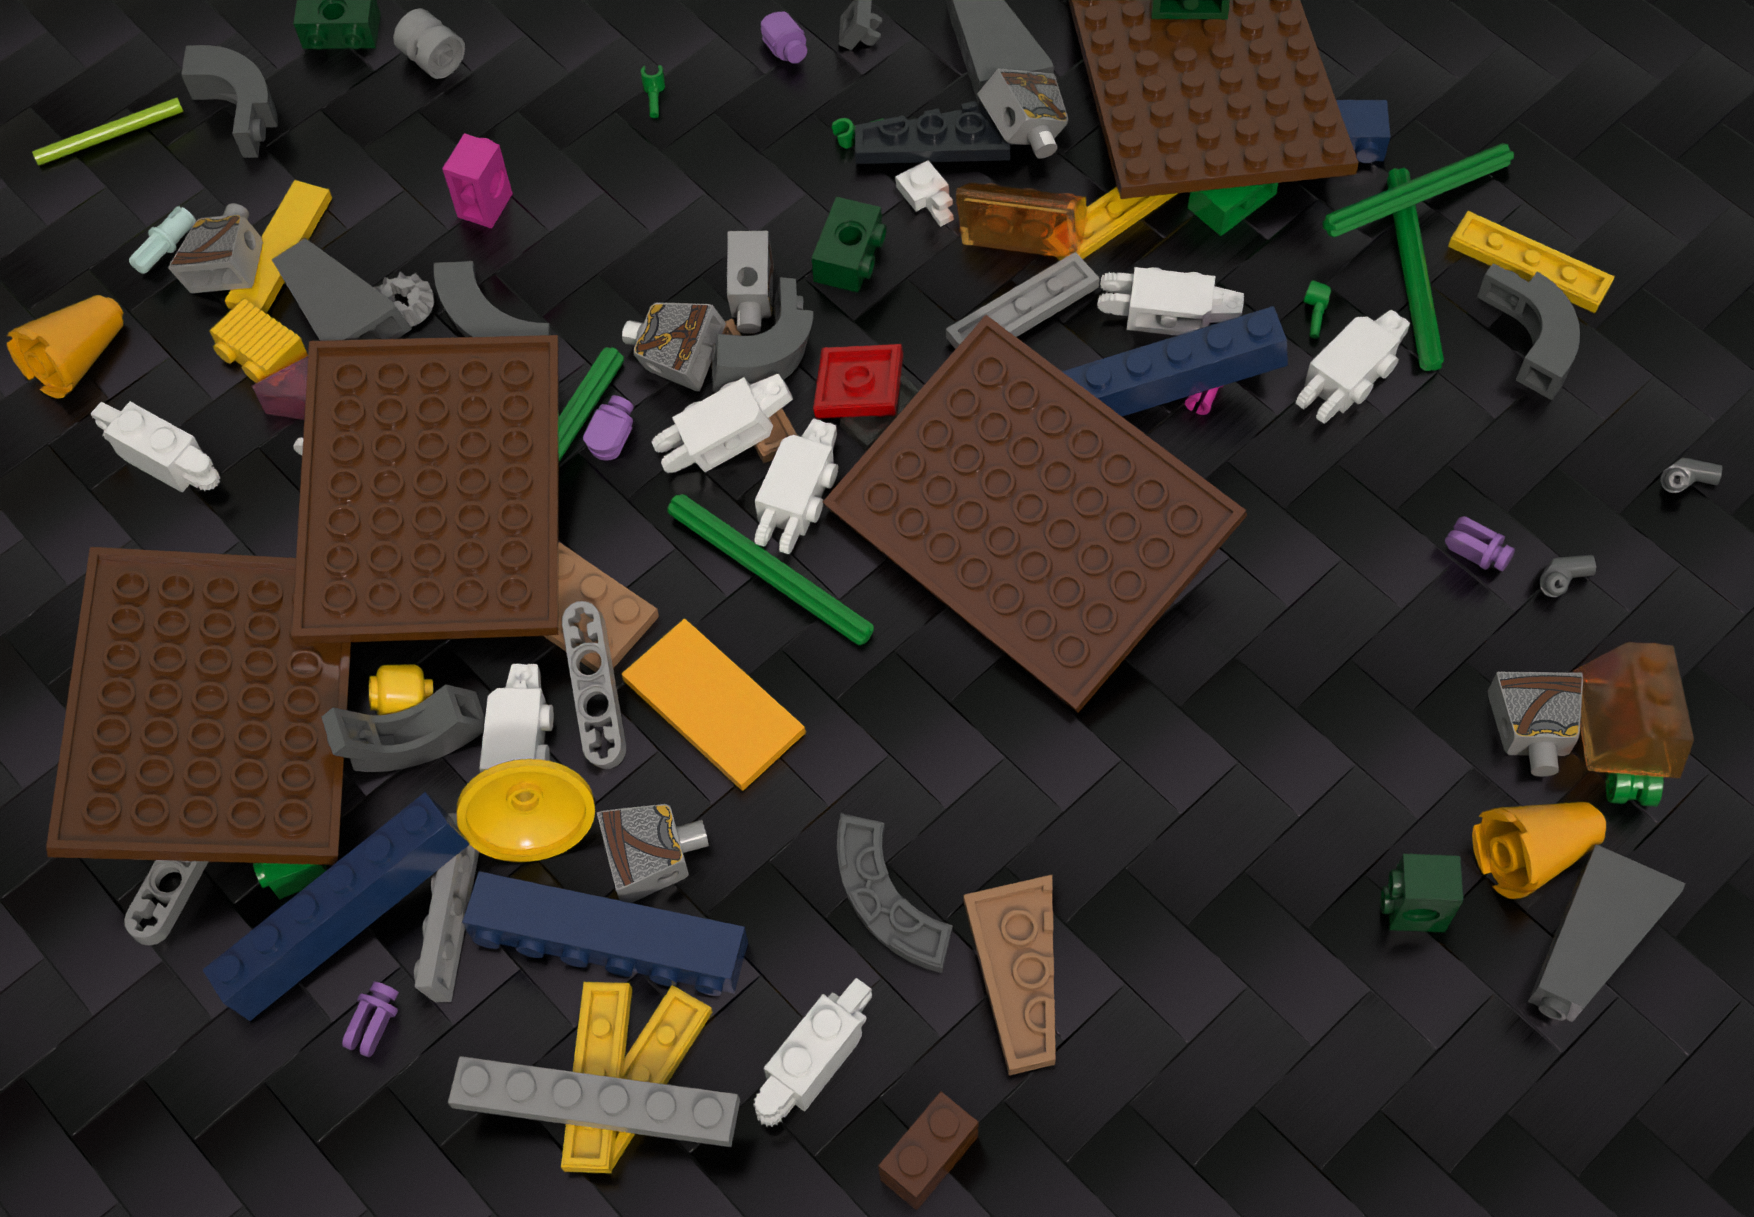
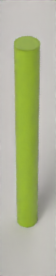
M174 98L32 151L37 164L40 166L183 112L178 98Z

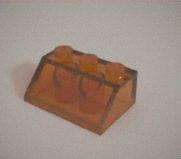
M971 182L957 188L955 195L963 244L1058 257L1069 256L1074 252L1079 255L1088 221L1086 197L1070 193L1060 194L1037 191L1031 188L1019 189Z
M1627 642L1573 670V673L1583 674L1580 730L1587 771L1681 778L1694 738L1674 646Z

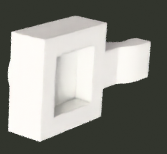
M929 160L895 176L897 189L915 211L927 207L940 227L953 221V214L947 208L953 205V200L949 196V185Z

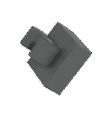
M854 0L844 11L840 18L838 45L852 50L860 40L870 46H873L879 40L881 33L875 31V29L881 24L882 18L877 14L871 13L872 0Z

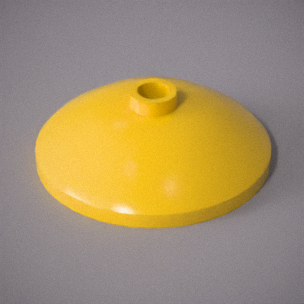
M542 759L511 760L486 769L465 786L457 802V825L459 831L470 843V846L482 854L510 862L539 861L559 855L583 839L594 820V797L588 783L578 773L564 765Z

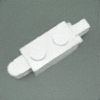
M1135 267L1134 274L1109 272L1102 275L1101 288H1103V291L1105 290L1110 293L1099 296L1097 304L1098 309L1104 313L1128 316L1127 330L1178 336L1207 327L1209 323L1224 322L1240 317L1243 310L1244 293L1215 287V276L1203 275L1198 272L1165 271L1154 267Z
M1393 310L1388 311L1376 321L1369 317H1356L1310 363L1304 385L1306 387L1297 397L1296 404L1304 409L1320 396L1326 402L1319 408L1316 418L1325 424L1338 411L1344 413L1354 402L1357 404L1362 403L1371 392L1375 380L1379 376L1383 379L1386 378L1396 367L1399 358L1395 355L1399 343L1408 332L1410 322L1400 317Z
M779 374L751 385L743 377L738 381L725 384L718 392L708 398L688 405L683 412L672 417L675 424L663 430L662 433H658L652 441L654 449L658 453L667 452L672 448L678 447L662 459L661 464L664 471H667V473L677 472L696 462L704 472H707L768 438L773 428L769 417L792 401V395Z
M100 402L91 412L92 418L96 419L95 423L104 430V438L111 443L116 453L128 463L182 493L189 484L196 488L199 487L200 490L203 489L204 491H210V489L218 486L217 484L220 482L219 473L212 467L213 464L210 457L206 453L203 454L194 436L132 402H129L122 411Z
M813 419L802 437L792 435L782 439L755 499L757 519L760 522L755 534V544L766 546L774 528L784 529V533L780 538L779 550L780 552L790 554L799 534L805 536L810 522L816 523L823 507V499L821 497L825 488H832L838 473V465L834 464L833 448L837 436L836 425Z
M512 664L506 687L497 688L488 695L479 767L481 772L497 764L517 759H542L549 761V746L544 745L545 731H552L554 713L553 706L547 705L541 689L540 670L537 664Z
M856 978L840 997L835 993H832L829 997L822 994L764 1067L767 1081L760 1088V1093L756 1094L757 1097L754 1098L755 1103L753 1105L756 1115H758V1121L760 1120L761 1124H766V1127L768 1125H771V1127L774 1124L778 1125V1122H782L781 1118L786 1117L794 1105L805 1112L857 1046L862 1036L861 1027L866 1021V1016L861 1011L872 998L870 987Z

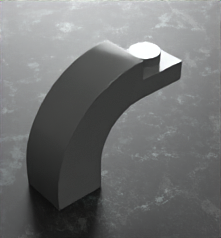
M211 45L186 46L181 76L192 100L221 99L236 104L233 136L243 158L258 157L260 142H264L266 138V127H277L278 122L276 107L262 73L251 60L231 49Z
M1493 263L1485 273L1477 298L1514 317L1528 330L1532 338L1533 347L1524 358L1516 381L1552 400L1563 385L1578 351L1580 328L1576 312L1563 291L1541 273L1536 272L1531 281L1528 282L1520 278L1516 273L1505 270Z
M780 277L774 300V326L770 330L753 336L717 334L712 357L713 392H718L725 384L738 381L745 377L750 385L776 374H779L784 380L798 367L805 353L813 321V311L803 310V296L797 295L796 279Z
M446 684L418 705L397 713L366 715L333 707L321 716L327 734V741L333 755L350 758L354 771L384 772L405 769L438 759L477 738L484 732L485 716L476 692Z

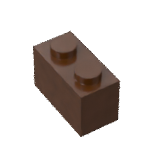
M940 1092L879 1164L880 1180L915 1210H918L977 1139L979 1122L944 1093Z

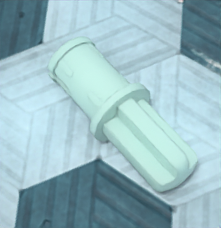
M175 207L158 227H152L148 231L149 238L129 258L131 266L144 274L166 252L173 253L176 250V244L196 222L193 215L183 207Z

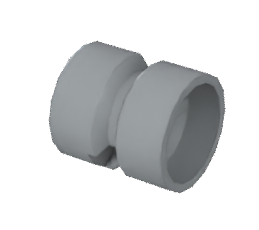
M420 8L410 11L399 21L395 28L393 38L397 49L410 60L415 61L421 69L433 78L439 79L450 75L459 66L464 57L465 43L462 38L448 27L443 26L440 20L425 9Z

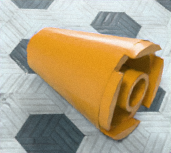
M95 295L14 328L7 335L12 337V340L7 342V348L13 361L29 381L36 377L45 385L39 390L56 399L64 398L74 389L123 327V311L112 298Z
M1588 802L1492 808L1482 812L1478 816L1483 817L1481 823L1473 827V850L1484 875L1492 873L1495 880L1499 883L1492 886L1499 894L1509 899L1523 898L1588 854L1596 844L1600 845L1605 838L1606 821L1603 814Z

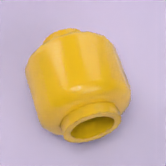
M415 664L382 665L378 669L376 676L369 677L370 711H377L378 715L404 711L418 705L433 694V680L424 679L422 669Z

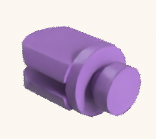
M787 12L771 13L761 21L762 40L776 57L791 63H798L805 58L807 47L804 32Z
M613 395L608 405H600L599 409L595 410L583 434V440L593 456L600 460L616 459L632 430L633 419L629 415L634 406L625 398Z
M1460 517L1453 526L1454 530L1450 531L1445 538L1448 548L1478 564L1485 570L1494 562V567L1503 571L1515 552V549L1509 545H1506L1504 548L1502 547L1505 536L1500 533L1497 534L1467 517Z
M373 981L369 990L373 993L372 996L360 993L357 999L359 1005L342 1042L343 1047L353 1050L359 1043L375 1011L360 1046V1054L371 1057L375 1052L390 1017H395L398 1009L390 1005L389 1001H395L399 992L376 981Z

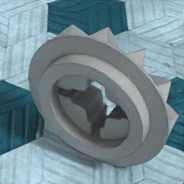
M399 272L398 277L393 279L384 277L383 284L380 287H373L395 304L411 327L421 323L432 311L434 295L428 281L421 280L416 273L412 276H405ZM395 294H401L403 297L407 296L409 307L400 301H395Z

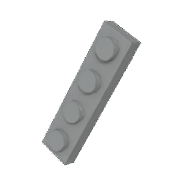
M1074 252L946 328V339L956 349L985 315H988L1017 337L1099 288L1100 278Z
M448 813L457 825L456 813ZM470 845L437 870L431 880L432 899L429 915L425 917L423 922L424 941L420 959L415 964L414 979L415 988L434 1002H452L465 931L462 921L472 894L479 851Z

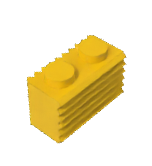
M245 298L209 330L216 343L213 346L215 352L229 364L234 360L241 364L244 373L257 384L264 380L272 387L279 388L280 383H284L286 378L290 377L292 372H296L297 367L301 366L303 361L308 359L307 351L297 334H294L292 330H289L286 326L265 314L263 310H260Z

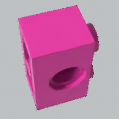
M464 133L443 167L445 179L457 217L492 229L513 194L500 145L495 144L490 139L477 138Z

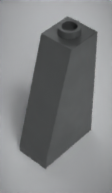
M946 0V7L979 106L983 105V103L979 99L978 92L998 68L1053 74L1054 66L1052 60L1004 0Z
M306 238L272 259L320 341L398 339L412 330L409 323L390 299Z
M1596 844L1583 863L1528 1002L1538 1006L1541 1013L1552 1019H1567L1573 1022L1683 891L1685 883Z

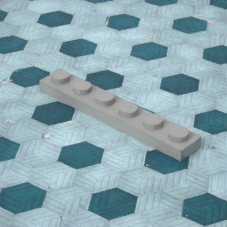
M459 1056L448 1104L455 1109L731 1147L740 1098L738 1094Z

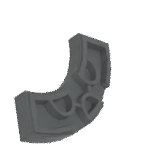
M473 261L434 263L435 285L443 309L456 325L457 330L465 337L551 335L549 323L520 320L494 307L477 286Z
M841 814L837 833L838 864L845 892L857 916L866 928L895 954L925 969L943 973L952 935V925L935 920L920 912L906 899H903L895 889L889 878L883 857L884 822Z

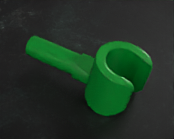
M658 65L659 72L655 75H647L645 66L640 71L643 89L649 96V113L651 118L659 117L658 96L659 92L665 88L664 73L661 65Z
M840 118L834 121L832 130L834 135L837 136L839 145L846 149L855 145V126H853L851 120Z
M1317 281L1311 282L1304 299V303L1315 306L1309 337L1314 339L1319 338L1322 316L1328 306L1331 292L1329 286Z

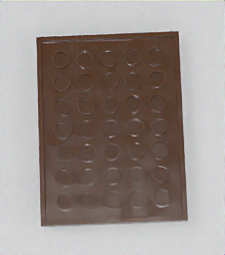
M1068 0L1120 199L1357 174L1358 160L1300 0H1230L1228 19H1152L1151 0Z
M988 315L983 317L822 502L832 513L1077 713L1247 516L1244 508Z
M558 335L309 341L292 639L294 644L559 635Z
M90 547L46 846L48 857L334 865L338 862L344 757L333 755L327 741V734L321 716L333 707L347 710L351 642L294 644L292 639L296 558Z

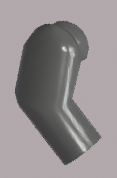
M1681 458L1663 471L1661 475L1662 487L1670 493H1678L1695 481L1718 485L1722 475V465L1690 458Z
M1591 554L1552 559L1540 577L1541 590L1549 597H1557L1567 591L1572 578L1594 576L1596 573L1594 556Z

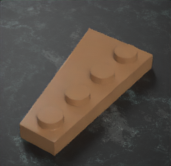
M1052 875L963 895L966 914L1009 1075L1055 1065Z

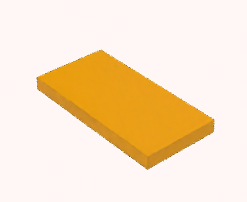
M685 618L621 674L626 684L742 791L806 733L805 727Z

